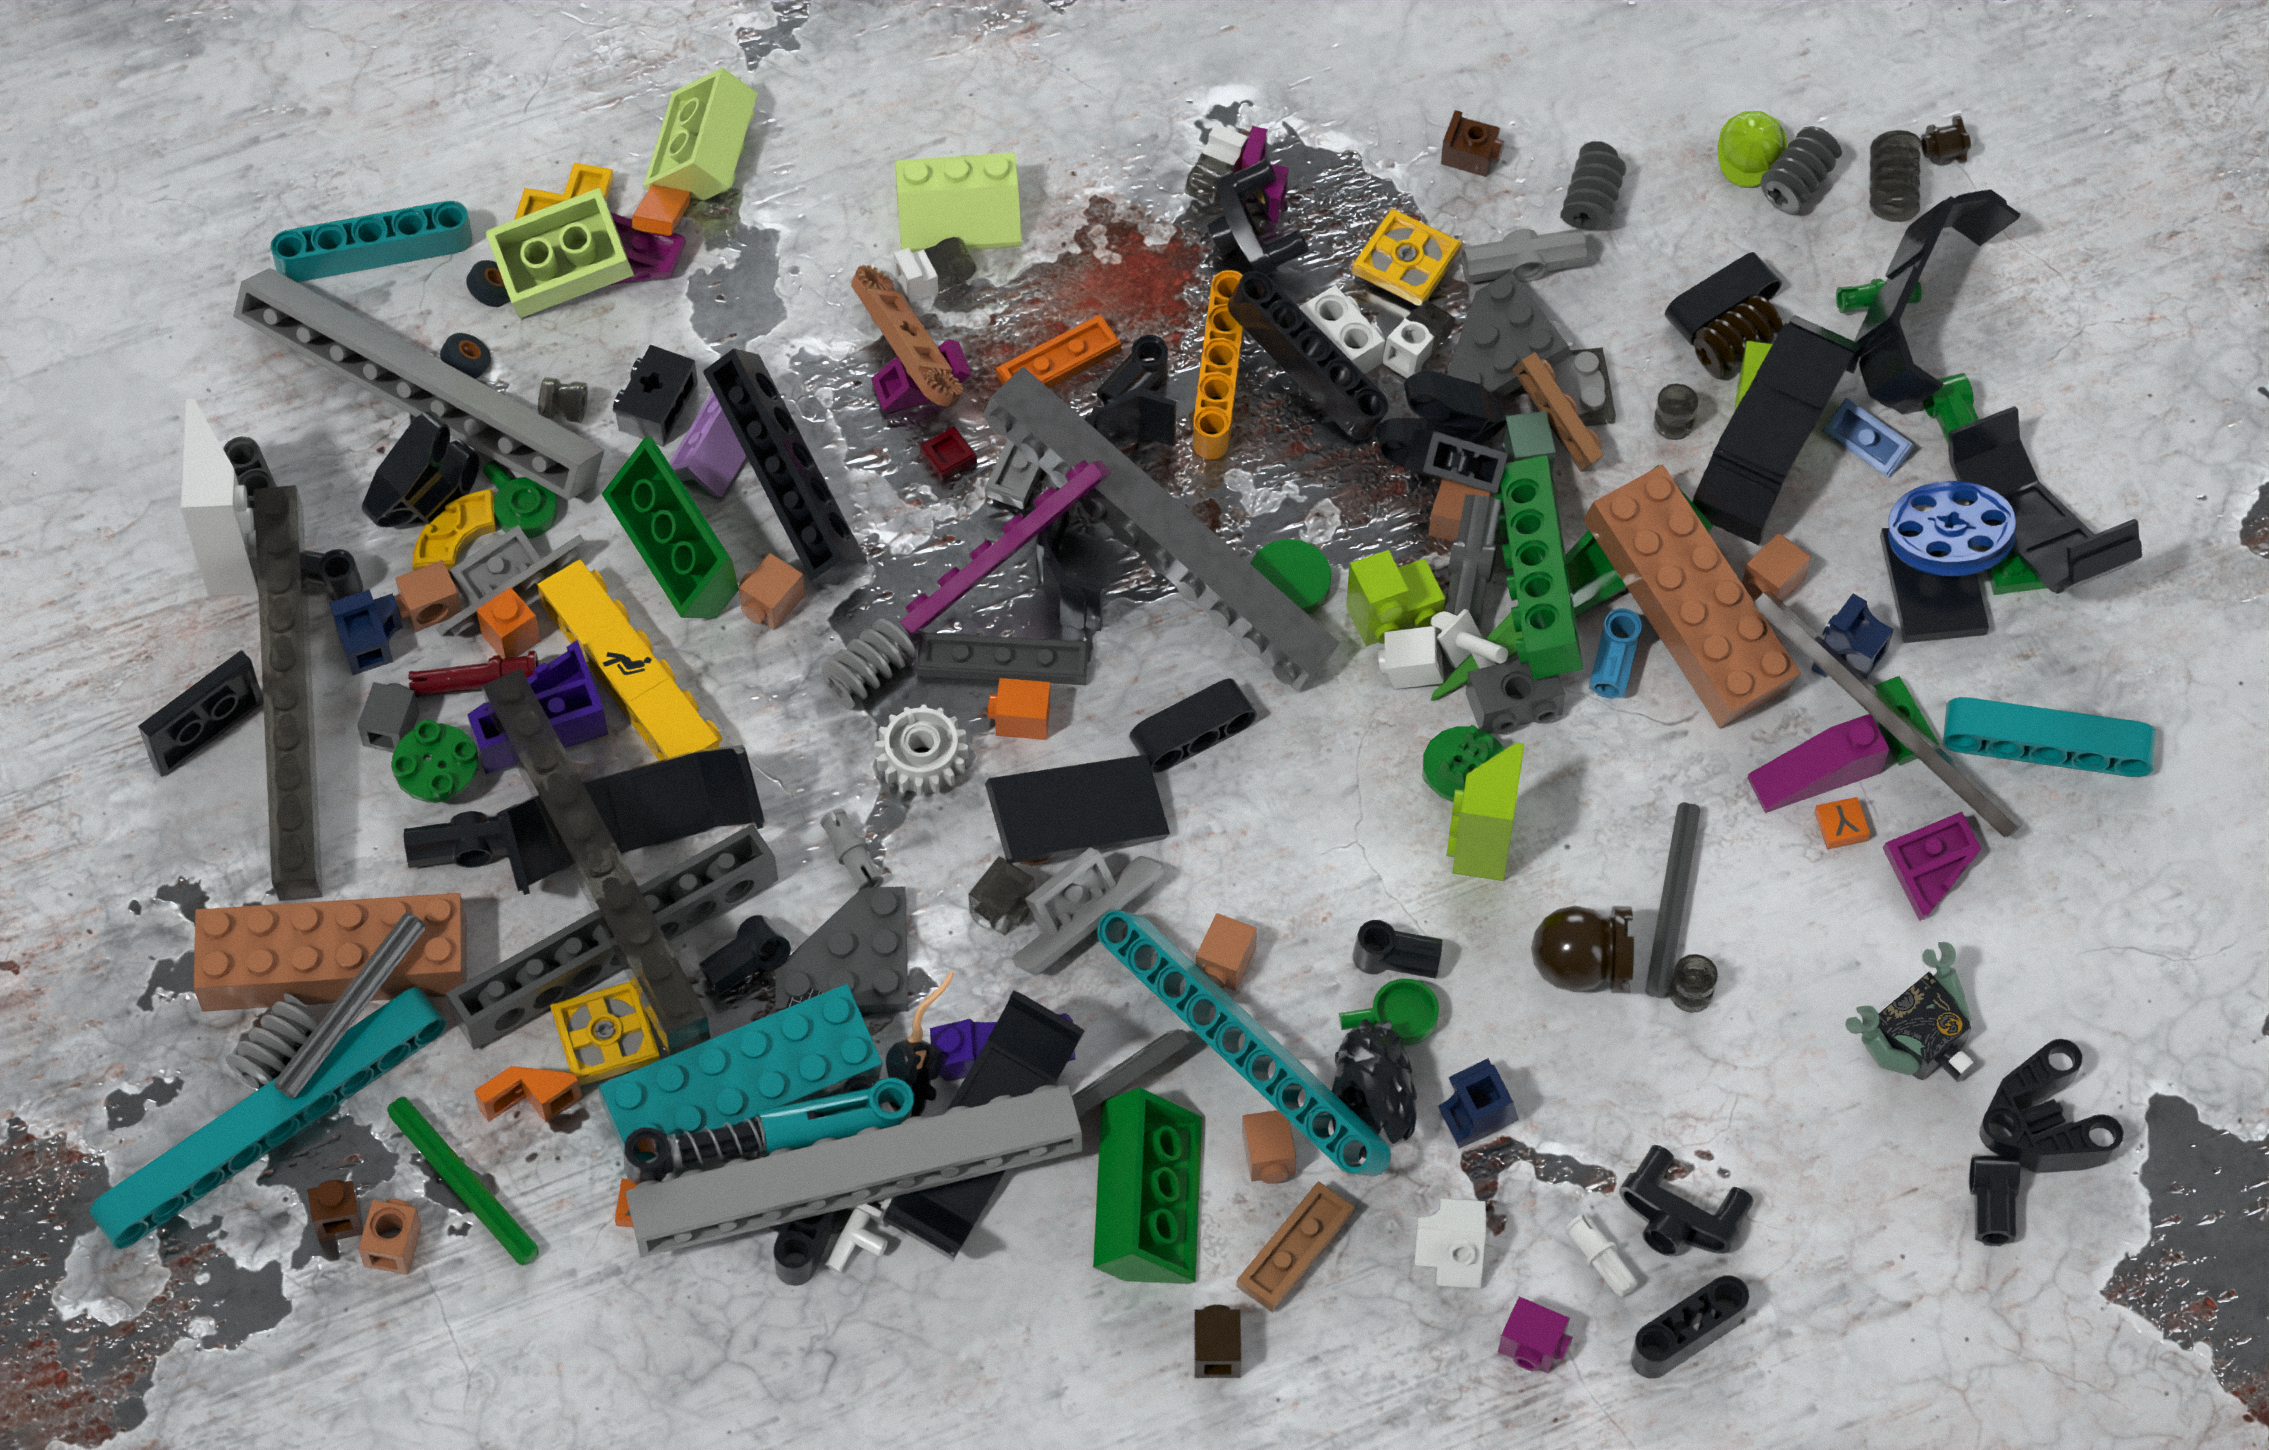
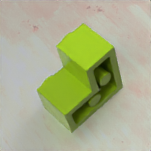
M1386 550L1350 563L1346 608L1365 646L1378 642L1385 644L1384 632L1432 626V617L1439 612H1444L1445 597L1425 558L1397 567L1390 551Z

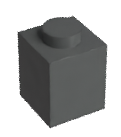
M373 682L357 725L364 747L394 753L398 742L409 731L413 730L419 715L414 691L398 683L385 685Z

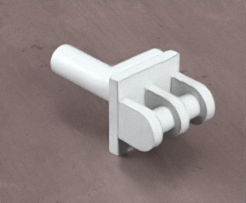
M1464 609L1458 616L1444 611L1432 617L1431 625L1435 626L1436 631H1438L1436 638L1452 667L1457 668L1470 654H1472L1479 669L1496 665L1495 662L1502 664L1507 660L1508 650L1505 647L1483 639L1468 610Z
M895 1197L849 1207L848 1209L852 1210L853 1213L825 1265L841 1273L855 1245L880 1257L887 1247L888 1240L864 1228L869 1220L886 1228L888 1223L884 1222L882 1218ZM875 1202L882 1205L879 1210L873 1207Z

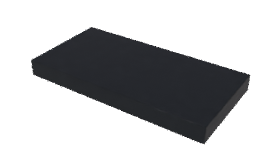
M1147 754L989 778L985 783L1007 864L1081 853L1090 847L1099 850L1163 840L1170 834Z

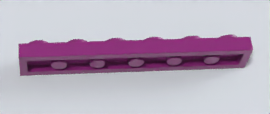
M1083 460L1065 475L1069 482L1058 491L1051 487L1033 501L1037 508L1025 518L1020 513L1008 521L1001 528L1005 535L994 544L987 540L969 554L973 561L961 571L956 566L944 574L937 581L940 588L930 597L923 593L905 607L909 614L899 621L909 635L921 632L1111 475L1102 461H1094L1088 464L1086 460Z

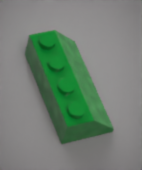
M645 436L602 492V496L681 618H717L739 591L733 561L653 438Z
M1140 1087L1101 1103L1093 1268L1123 1281L1191 1284L1196 1281L1202 1116Z

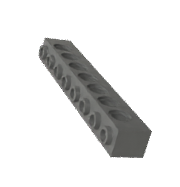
M753 824L747 826L447 992L446 995L453 1019L473 1050L550 1008L551 1004L563 1001L778 881L775 855Z

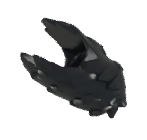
M1363 1019L1358 1027L1353 1028L1345 1035L1339 1046V1051L1335 1053L1337 1071L1331 1091L1378 1135L1383 1127L1392 1144L1397 1143L1402 1137L1407 1141L1412 1136L1416 1126L1417 1111L1415 1100L1417 1099V1092L1411 1077L1412 1067L1404 1050V1043L1401 1041L1400 1034L1391 1030L1392 1022L1390 1020L1373 1025L1367 1019ZM1333 1117V1118H1332V1123H1333V1129H1334V1131H1335V1129H1336V1121H1335V1118ZM1365 1145L1359 1152V1161L1361 1157L1365 1159L1367 1157Z

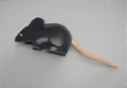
M952 971L949 972L943 984L917 1008L912 1023L913 1032L908 1039L895 1043L889 1049L886 1056L888 1078L903 1080L910 1086L913 1092L914 1103L911 1117L921 1116L926 1106V1100L933 1101L936 1099V1090L931 1085V1080L937 1079L940 1074L941 1053L934 1046L922 1040L924 1032L921 1027V1021L926 1009L949 986L954 974ZM888 1102L894 1112L901 1109L896 1103Z

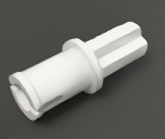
M1588 1213L1574 1218L1566 1226L1565 1232L1586 1256L1588 1268H1596L1618 1296L1624 1297L1633 1291L1638 1282L1616 1254L1618 1249L1616 1243L1608 1242L1591 1220Z

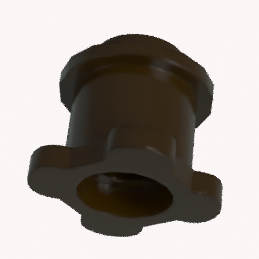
M1960 115L1952 117V125L1937 128L1934 124L1928 125L1925 134H1922L1920 139L1924 157H1929L1934 164L1941 163L1944 158L1956 156L1959 164L1967 162V152L1971 147V141Z

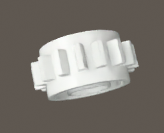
M926 705L913 709L905 707L904 712L899 715L891 714L889 716L888 727H880L878 730L880 741H876L874 745L875 756H878L876 758L878 771H885L886 782L888 784L895 782L902 793L908 790L916 792L917 796H922L923 793L932 791L938 794L939 789L946 784L949 786L955 784L954 775L956 773L963 774L965 771L964 760L968 759L969 756L968 745L965 744L967 743L965 729L958 730V719L955 716L951 718L945 716L942 708L934 710L927 708ZM920 747L930 749L926 753H916L913 751Z

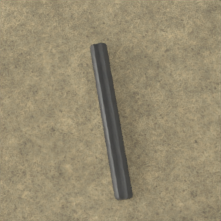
M1682 802L1678 805L1645 988L1646 994L1650 997L1666 998L1670 990L1701 811L1700 807L1696 804Z
M404 913L274 1081L275 1088L281 1094L290 1099L298 1095L423 933L425 925L421 919L412 913Z

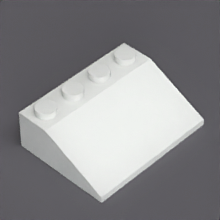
M185 399L181 511L208 596L259 594V577H266L267 563L265 552H260L259 531L254 530L252 508H247L246 486L238 484L231 462L195 399Z

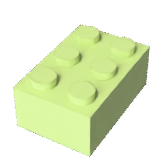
M600 188L485 231L510 301L519 318L634 276L609 207Z

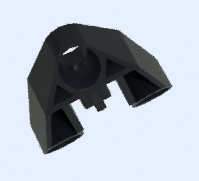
M1421 371L1409 376L1404 382L1408 405L1420 417L1385 420L1376 427L1375 433L1381 455L1389 462L1405 467L1414 430L1435 431L1478 445H1484L1502 430L1506 420L1501 401L1482 385L1437 372Z
M426 411L416 417L377 468L362 503L363 513L375 525L388 528L430 524L445 510L447 504L470 493L477 478L479 457L462 440H455L450 443V428L435 412Z
M2055 1039L2047 1043L2002 1079L1979 1128L1980 1139L1989 1150L2000 1156L2018 1157L2020 1166L2034 1173L2079 1171L2106 1164L2116 1155L2123 1141L2124 1132L2121 1124L2115 1118L2104 1114L2094 1115L2075 1123L2072 1121L2064 1124L2065 1118L2062 1114L2063 1108L2059 1102L2056 1103L2055 1099L2045 1102L2046 1098L2070 1085L2081 1067L2083 1058L2081 1050L2075 1043L2066 1039ZM2055 1053L2068 1055L2072 1060V1068L2064 1071L2057 1070L2050 1064L2049 1055ZM1989 1123L2003 1126L2012 1136L2008 1138L1994 1136L1989 1129ZM2096 1128H2104L2112 1134L2114 1141L2109 1146H2098L2091 1140L2089 1132Z

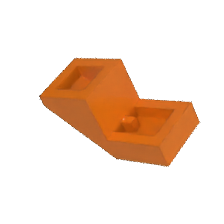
M510 1066L474 1090L478 1108L488 1122L524 1098H527L537 1113L547 1123L582 1099L579 1080L574 1073Z

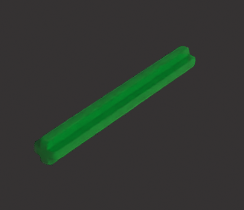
M402 1096L396 1099L395 1102H392L387 1108L392 1121L516 1262L524 1266L535 1259L539 1253L537 1244L409 1099Z

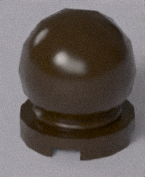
M1576 905L1555 910L1545 917L1536 929L1531 945L1533 963L1542 978L1556 988L1571 992L1594 989L1605 980L1610 983L1612 993H1630L1631 989L1628 980L1633 979L1634 937L1627 935L1628 921L1633 920L1632 907L1612 906L1611 916H1607L1606 919L1594 909Z

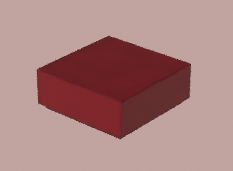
M955 426L920 445L921 455L942 482L977 463V455Z

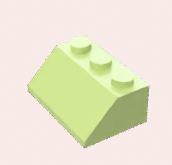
M723 67L673 91L643 187L649 190L653 184L691 191V199L703 201L719 193L726 192L735 180L734 171L738 158L745 147L744 138L748 125L754 117L753 108L758 93Z
M1015 152L895 161L901 250L909 248L911 253L924 250L925 253L1022 246Z

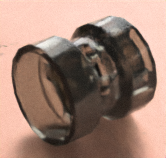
M545 377L539 392L538 414L547 419L561 416L565 417L568 422L581 423L585 416L588 401L587 383L573 381L570 384H563L558 378Z
M1675 383L1667 385L1659 392L1653 424L1655 430L1662 437L1670 440H1679L1687 437L1692 432L1699 401L1697 394L1692 388L1684 384Z
M1698 954L1687 955L1678 961L1669 991L1670 998L1676 1007L1682 1011L1694 1013L1700 1012L1709 1006L1712 1002L1718 978L1717 968L1714 963L1707 957Z

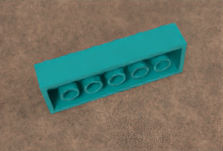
M845 984L600 1084L599 1098L624 1155L626 1139L637 1129L651 1127L662 1133L665 1132L666 1135L673 1133L679 1137L682 1136L684 1131L690 1134L702 1132L705 1126L713 1130L722 1128L725 1122L731 1126L742 1124L746 1118L752 1122L755 1121L757 1112L760 1110L829 1097L840 1092L846 1081L856 1076H867L871 1079L880 1076L883 1063L848 984ZM649 1151L641 1152L635 1156L644 1163L655 1161L658 1158Z

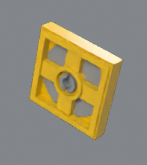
M1391 208L1353 263L1352 274L1423 307L1460 253L1462 242Z
M635 980L550 1005L570 1073H574L578 1078L580 1086L636 1070L660 1060Z

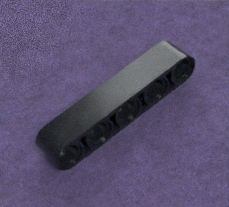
M1258 271L1245 273L1228 299L1227 306L1232 317L1348 435L1356 439L1371 437L1388 412L1389 404L1385 395L1267 275Z
M867 1076L853 1077L846 1081L839 1094L872 1088L876 1081ZM841 1210L820 1214L819 1216L822 1217L821 1221L812 1225L805 1224L801 1219L783 1223L773 1249L776 1274L782 1282L787 1285L799 1286L805 1284L813 1277ZM792 1253H800L806 1257L797 1264H790L784 1261V1258Z

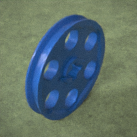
M1963 481L1935 482L1917 487L1898 499L1889 514L1888 539L1897 557L1917 570L1940 576H1964L1987 570L2001 562L2010 553L2015 543L2016 518L2011 505L2006 499L1987 487ZM1966 499L1971 500L1975 503L1968 506H1962L1956 504L1955 502L1958 500ZM1919 505H1929L1933 507V509L1929 511H1918L1914 509V507ZM1996 519L2003 523L1997 526H1990L1983 522ZM1904 531H1916L1920 534L1914 537H1906L1901 535L1900 533ZM1976 545H1983L1990 549L1984 552H1977L1970 548ZM1944 551L1948 555L1945 557H1933L1929 553Z

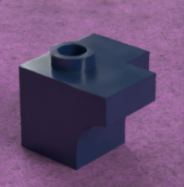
M370 589L329 602L337 635L352 675L393 662L389 640L395 632L403 628L393 593L373 600Z
M1853 593L1838 614H1834L1829 620L1822 636L1825 637L1823 640L1867 679L1888 651L1894 629L1876 619L1868 609L1867 601ZM1813 662L1811 670L1826 678L1828 674Z
M1488 1058L1448 1077L1454 1094L1448 1100L1438 1105V1108L1459 1149L1519 1120L1514 1102L1495 1065H1492Z

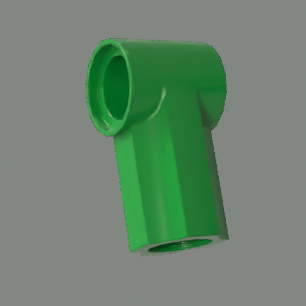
M1964 373L1937 379L1943 383L1942 388L1922 401L1930 418H1937L1948 446L1950 444L1949 431L1979 420L1973 407L1972 386Z

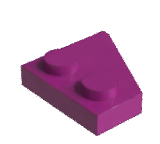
M611 213L634 276L610 285L672 278L686 245L685 237L674 232L671 236L634 230L632 228V219Z
M1963 812L1888 841L1882 847L1919 921L1924 920L1981 851V847Z

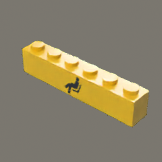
M581 559L537 584L541 606L570 644L578 640L588 668L658 761L702 749L719 748L722 737L715 724L711 720L704 722L697 713L699 707L692 694L687 689L681 691L674 682L676 677L669 664L664 659L658 661L651 652L653 647L646 634L641 629L637 631L633 629L629 623L630 617L627 610L618 599L614 601L610 599L606 593L607 586L595 569L590 572Z

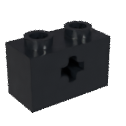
M650 344L643 358L638 357L634 362L630 375L631 380L626 389H621L617 393L613 404V412L616 413L619 431L644 439L645 436H650L656 444L664 447L698 384L695 360Z
M1414 430L1404 470L1435 480H1446L1497 494L1508 453L1435 431Z

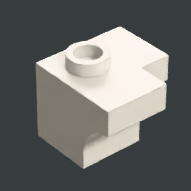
M1440 1198V1207L1436 1214L1417 1218L1414 1265L1436 1267V1286L1481 1288L1486 1238L1485 1201Z

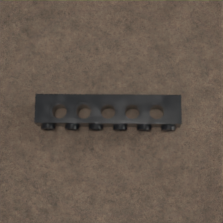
M733 348L703 370V373L811 582L838 585L868 562L760 355Z

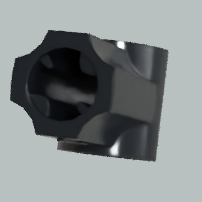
M1144 335L1135 340L1132 345L1131 354L1097 389V397L1105 404L1111 398L1137 387L1149 390L1151 387L1161 384L1168 376V348L1166 342L1156 335ZM1147 358H1153L1158 360L1154 363L1143 362V360Z
M284 547L283 550H279L276 557L274 572L276 584L324 592L333 601L362 591L363 582L354 557L346 550L333 549L324 554ZM345 574V575L342 576V577L335 578V577H337L338 575Z
M753 915L740 925L737 930L736 939L700 962L698 966L713 989L720 996L759 968L768 971L781 967L790 955L791 946L789 941L766 916Z
M1370 920L1365 922L1358 931L1353 950V961L1359 970L1367 974H1379L1385 970L1436 979L1443 939L1394 931L1393 927L1387 922ZM1376 944L1379 945L1383 950L1375 951L1368 948L1366 945Z
M1972 1155L1969 1170L1970 1194L1974 1195L1975 1240L1982 1242L1984 1245L2001 1246L2007 1243H2014L2016 1238L2015 1198L2018 1196L2020 1187V1160L2018 1157Z

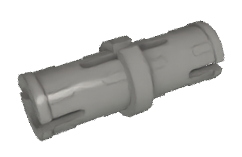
M833 810L838 826H836L830 813H827L821 819L820 824L836 848L835 857L839 864L847 867L857 885L858 891L861 888H869L867 885L868 880L865 876L868 877L873 887H879L883 883L884 878L878 872L867 853L869 850L867 842L863 837H858L845 810Z

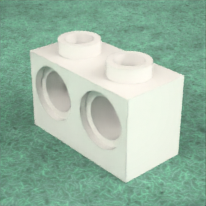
M1336 285L1299 307L1364 374L1382 364L1385 337L1376 324H1370L1361 314L1356 301L1349 295L1345 296Z

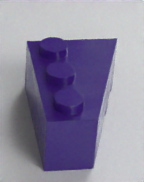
M578 640L566 647L567 652L548 665L543 662L536 667L534 674L515 687L511 684L467 714L473 741L485 774L608 735L604 708Z

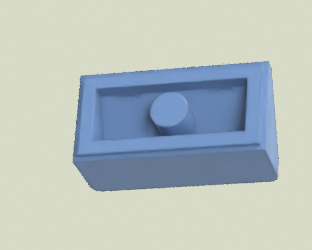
M1848 398L1844 399L1822 430V432L1888 478L1916 449L1915 445Z

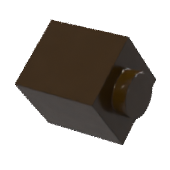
M1220 1304L1209 1305L1204 1309H1195L1194 1378H1240V1309H1230V1307Z

